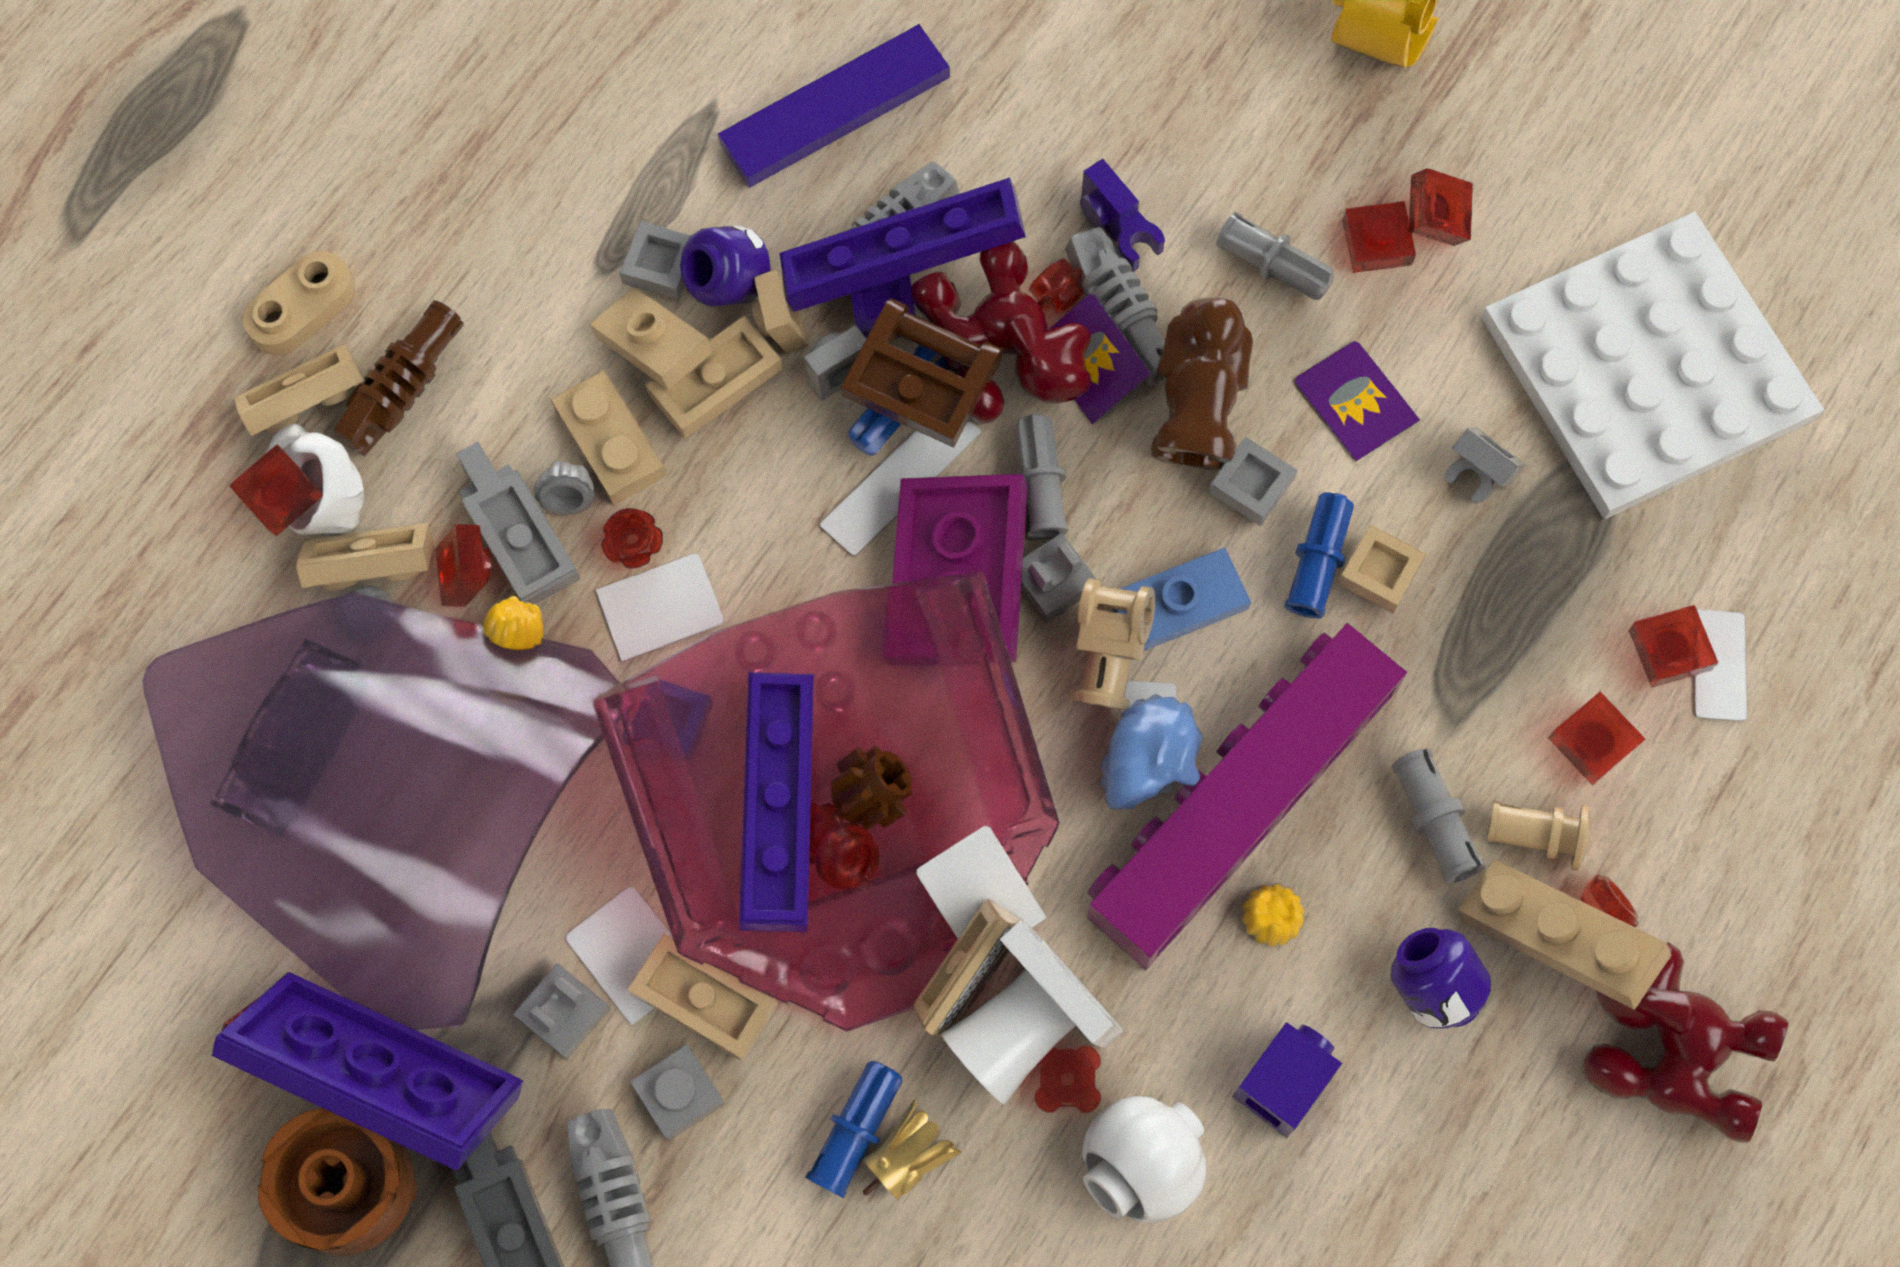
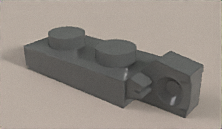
M490 1132L466 1160L467 1165L454 1171L458 1183L454 1189L484 1267H564L523 1161L517 1157L511 1145L498 1151Z

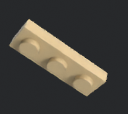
M1496 859L1492 861L1458 909L1464 923L1634 1010L1671 957L1666 942Z

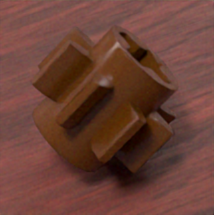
M878 746L873 747L866 753L858 747L836 763L841 774L830 781L832 786L831 796L836 810L845 820L856 825L862 824L864 830H869L878 823L886 828L907 814V810L901 801L912 795V779L907 766L897 755L889 751H881Z

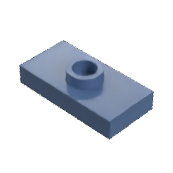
M1225 547L1120 588L1138 591L1140 587L1147 586L1153 587L1155 590L1154 620L1149 638L1144 646V651L1249 610L1251 604L1249 596ZM1113 609L1114 613H1127L1125 610Z

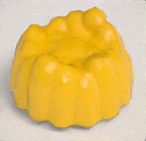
M516 596L502 600L499 604L496 603L487 613L482 625L484 635L489 637L491 642L506 649H531L535 645L541 644L542 638H544V624L539 607L535 604L519 601Z
M1275 883L1272 886L1265 884L1261 885L1257 890H1252L1242 906L1245 912L1242 915V922L1246 925V932L1254 936L1260 944L1266 943L1269 946L1285 945L1290 939H1295L1298 936L1299 930L1304 925L1305 919L1303 916L1305 915V910L1301 905V898L1294 894L1291 888L1283 887L1280 883Z

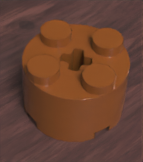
M324 1108L308 1110L285 1123L268 1142L261 1160L263 1166L260 1186L258 1185V1201L268 1223L288 1241L328 1255L340 1257L355 1255L368 1251L384 1242L400 1226L417 1193V1182L414 1178L413 1164L405 1146ZM336 1169L346 1172L342 1179L345 1186L336 1195L330 1192L335 1186L330 1176Z

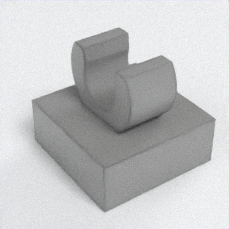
M1477 427L1467 428L1452 447L1453 450L1465 459L1452 463L1446 471L1444 480L1449 484H1453L1465 470L1475 471L1479 475L1481 483L1479 489L1474 492L1470 500L1477 504L1491 496L1495 488V482L1502 487L1510 485L1526 464Z
M1061 533L1023 558L1021 590L1045 623L1078 603L1086 581L1089 578L1096 579V577Z
M556 963L513 1015L568 1060L611 1008L605 1001Z

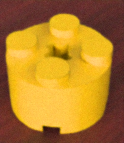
M1333 0L1335 6L1343 9L1334 25L1331 42L1395 66L1407 68L1408 65L1412 67L1425 50L1439 19L1432 16L1437 0Z

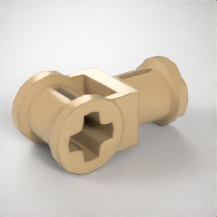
M1089 578L1086 581L1079 603V636L1076 649L1086 652L1087 656L1081 690L1074 691L1073 702L1118 710H1126L1130 707V701L1125 698L1131 660L1142 662L1144 646L1152 629L1155 613V590L1153 587L1142 586L1138 591L1104 587L1100 579ZM1112 608L1118 610H1125L1127 611V613L1121 614L1108 612L1107 609Z

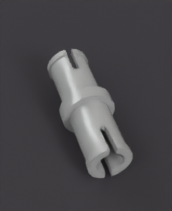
M1429 748L1423 751L1419 749L1402 756L1391 767L1394 773L1397 774L1416 814L1411 820L1416 832L1425 833L1444 873L1445 882L1447 884L1457 883L1481 872L1486 865L1480 858L1461 819L1465 810L1460 799L1451 798L1432 758L1431 750Z

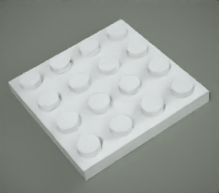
M1696 212L1690 213L1485 307L1481 315L1482 321L1604 520L1817 420L1825 410Z

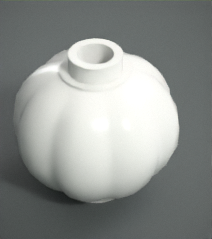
M1131 1096L1118 1100L1102 1110L1092 1120L1085 1134L1082 1156L1088 1168V1173L1083 1177L1086 1189L1096 1203L1106 1213L1116 1219H1121L1127 1214L1136 1222L1155 1223L1182 1214L1200 1195L1206 1181L1207 1163L1199 1143V1138L1204 1134L1202 1123L1187 1106L1180 1102L1169 1107L1147 1096Z

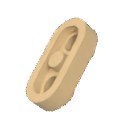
M316 251L300 258L248 303L243 314L245 331L259 350L271 355L290 353L300 347L350 303L355 292V281L347 264L340 256L332 252ZM321 273H328L322 282L310 283L311 279ZM282 312L278 320L271 323L265 322V319L271 313Z

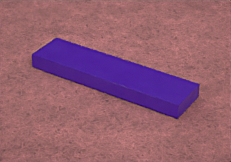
M920 24L719 132V143L750 188L949 79L950 66Z
M1009 177L780 252L787 302L793 312L1025 238L1026 234L1018 198L1011 178Z
M748 672L739 931L807 932L814 674Z

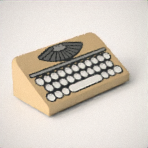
M989 898L987 901L984 900L913 1004L925 1031L932 1035L941 1034L963 1020L1009 953V949L1001 942L1000 938L1019 921L1024 923L1022 919Z

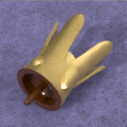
M915 1098L886 1141L880 1147L872 1149L870 1154L862 1159L877 1177L863 1190L864 1195H869L882 1183L898 1200L922 1180V1175L962 1153L960 1149H954V1143L949 1140H943L924 1151L938 1135L939 1126L934 1121H928L927 1113L923 1110L918 1111L910 1119L917 1106Z

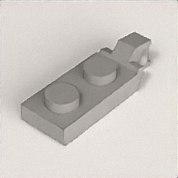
M479 442L456 453L463 470L472 483L459 491L463 498V505L518 599L524 603L534 605L580 580L578 571L518 471H513L509 464L495 471Z

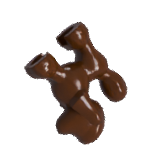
M1210 297L1190 301L1182 308L1180 315L1174 317L1168 325L1157 372L1167 379L1165 395L1166 403L1169 407V420L1162 426L1152 442V457L1156 460L1207 470H1220L1224 463L1231 462L1235 455L1236 444L1234 436L1228 429L1227 417L1237 401V393L1248 389L1253 338L1251 331L1245 326L1242 312L1231 300Z

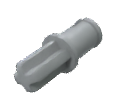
M1237 212L1228 218L1218 235L1217 247L1222 250L1225 249L1259 268V275L1266 280L1273 276L1313 300H1320L1327 293L1334 279V271L1331 267L1290 245L1291 238L1288 235L1283 234L1277 237L1243 218Z
M1041 413L1030 414L1029 416L1019 418L1016 423L1022 471L1019 474H1022L1028 483L1026 505L1029 527L1028 537L1035 540L1053 539L1061 533L1065 535L1068 532L1061 491V482L1065 480L1066 474L1063 468L1058 467L1052 419Z

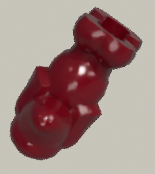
M1013 241L980 253V264L991 292L979 302L974 312L967 317L957 314L961 306L960 297L954 283L950 282L946 273L939 271L928 274L911 286L914 304L930 323L982 346L987 341L1002 348L1005 354L1017 355L1015 359V376L1020 386L1033 398L1051 404L1065 403L1081 397L1091 386V377L1086 368L1084 353L1090 344L1092 333L1085 325L1069 323L1050 330L1047 329L1045 314L1040 305L1020 289L1028 275L1027 257L1016 242ZM942 356L956 375L965 378L969 367ZM993 379L987 384L970 416V419L976 422L990 423L997 420L1003 413L1005 401L1001 389Z
M1667 942L1671 957L1635 1010L1596 990V995L1602 1008L1618 1024L1632 1030L1649 1029L1657 1026L1664 1047V1053L1660 1061L1653 1068L1642 1067L1627 1051L1604 1043L1593 1046L1586 1054L1583 1073L1595 1088L1613 1098H1647L1651 1104L1662 1111L1670 1114L1692 1115L1707 1122L1727 1138L1740 1143H1748L1757 1127L1762 1109V1101L1733 1089L1717 1094L1712 1091L1708 1079L1713 1072L1718 1070L1729 1059L1733 1052L1774 1062L1778 1058L1788 1028V1020L1776 1012L1759 1010L1744 1017L1741 1021H1732L1723 1007L1711 998L1700 993L1679 991L1684 959L1680 949Z

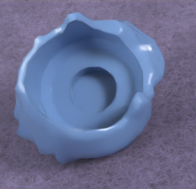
M1154 694L1147 700H1136L1128 709L1121 713V719L1115 727V732L1110 737L1107 754L1102 758L1101 763L1103 773L1101 786L1106 793L1105 801L1109 809L1131 810L1137 804L1157 796L1164 786L1171 784L1173 781L1188 786H1194L1199 781L1200 775L1195 761L1203 735L1196 725L1192 708L1186 702L1180 703L1175 697H1161Z

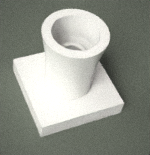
M1021 921L1012 927L1000 940L1026 970L974 1013L941 1033L945 1042L965 1067L1004 1105L1031 1070L1075 1026L1082 1031L1092 1044L1104 1049L1124 1032V1029L1038 933Z

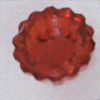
M1600 874L1594 876L1584 888L1580 901L1636 928L1639 925L1637 921L1639 916L1622 890L1609 877L1601 876Z

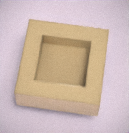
M776 269L754 277L759 300L752 303V310L761 334L764 337L770 335L786 353L809 346L801 310L793 312L786 300L783 276Z
M1370 524L1337 584L1394 614L1419 570L1426 553Z

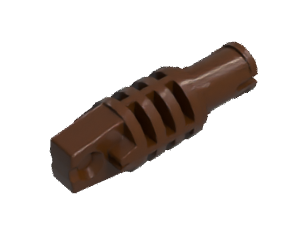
M433 300L410 334H407L403 341L397 339L395 343L391 342L385 350L386 355L380 356L374 364L376 368L369 370L364 377L365 382L363 384L360 383L345 405L348 407L334 429L337 437L345 446L365 456L386 432L390 433L405 417L403 413L411 409L415 403V397L419 398L424 392V385L429 384L436 376L434 373L436 371L434 363L437 361L438 356L464 326L460 316L450 307L437 300Z

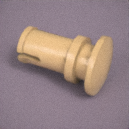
M1494 800L1487 842H1498L1546 851L1545 858L1554 860L1557 854L1572 856L1571 870L1578 871L1588 851L1590 842L1591 815L1589 806H1581L1578 818L1564 815L1565 809L1554 806L1553 813L1502 804L1500 801Z

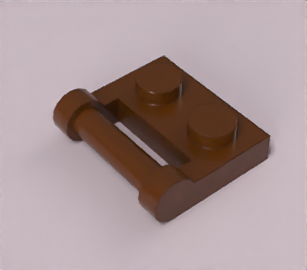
M890 298L883 307L840 387L842 396L954 448L984 389L994 377L1002 360L1004 350L987 341L982 346L908 313V305ZM899 335L969 367L965 378L895 347L891 343Z

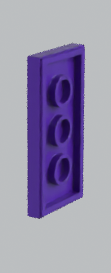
M287 972L215 1037L211 1055L456 1171L519 1099L523 1080L291 972Z

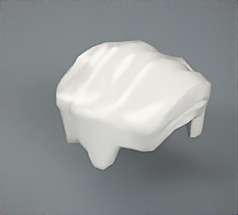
M297 423L287 425L273 436L259 464V474L264 487L256 499L258 507L275 514L280 521L281 527L291 529L296 534L302 536L320 534L331 536L335 533L351 531V529L359 524L360 510L364 504L365 497L362 478L355 465L349 459L343 445L321 433H308Z

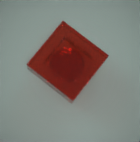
M1429 168L1412 174L1409 232L1452 246L1471 240L1473 183Z
M1405 201L1345 209L1342 222L1353 273L1413 265L1416 251Z
M278 444L229 485L261 523L276 537L323 497L322 491Z
M455 524L435 548L441 606L466 607L488 583L491 574V557L489 550L482 548L480 525Z
M1695 605L1635 621L1628 630L1651 688L1712 671L1719 663Z
M1601 691L1558 726L1548 737L1592 786L1646 740Z

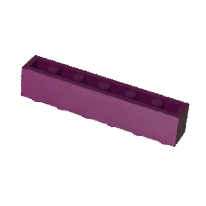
M1346 623L1333 639L1324 632L1313 642L1300 659V662L1306 666L1300 675L1292 683H1289L1285 678H1281L1269 690L1258 706L1265 713L1250 729L1240 723L1217 749L1216 753L1223 759L1208 775H1205L1198 769L1200 778L1196 785H1183L1176 793L1174 800L1180 806L1165 822L1155 816L1139 832L1131 843V846L1137 853L1121 870L1114 864H1111L1089 888L1087 894L1094 900L1089 905L1087 919L1145 970L1152 965L1398 691L1408 672L1349 623Z

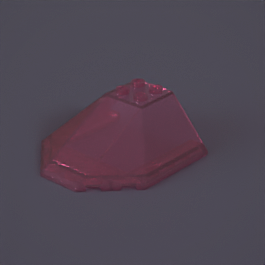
M983 571L841 590L714 631L592 699L593 707L677 952L701 965L705 962L737 977L740 983L786 1004L791 1002L820 1015L823 1021L846 1032L914 1009L913 1004L958 940L918 878L916 872L920 866L981 827L988 826L1028 886L1027 878L1044 846L1049 847L1060 824ZM748 672L814 674L807 932L739 931ZM878 746L881 751L892 752L905 763L912 779V795L901 801L907 810V814L886 828L878 823L869 830H864L862 824H852L838 813L832 801L830 781L841 774L836 763L858 747L866 753L873 747Z

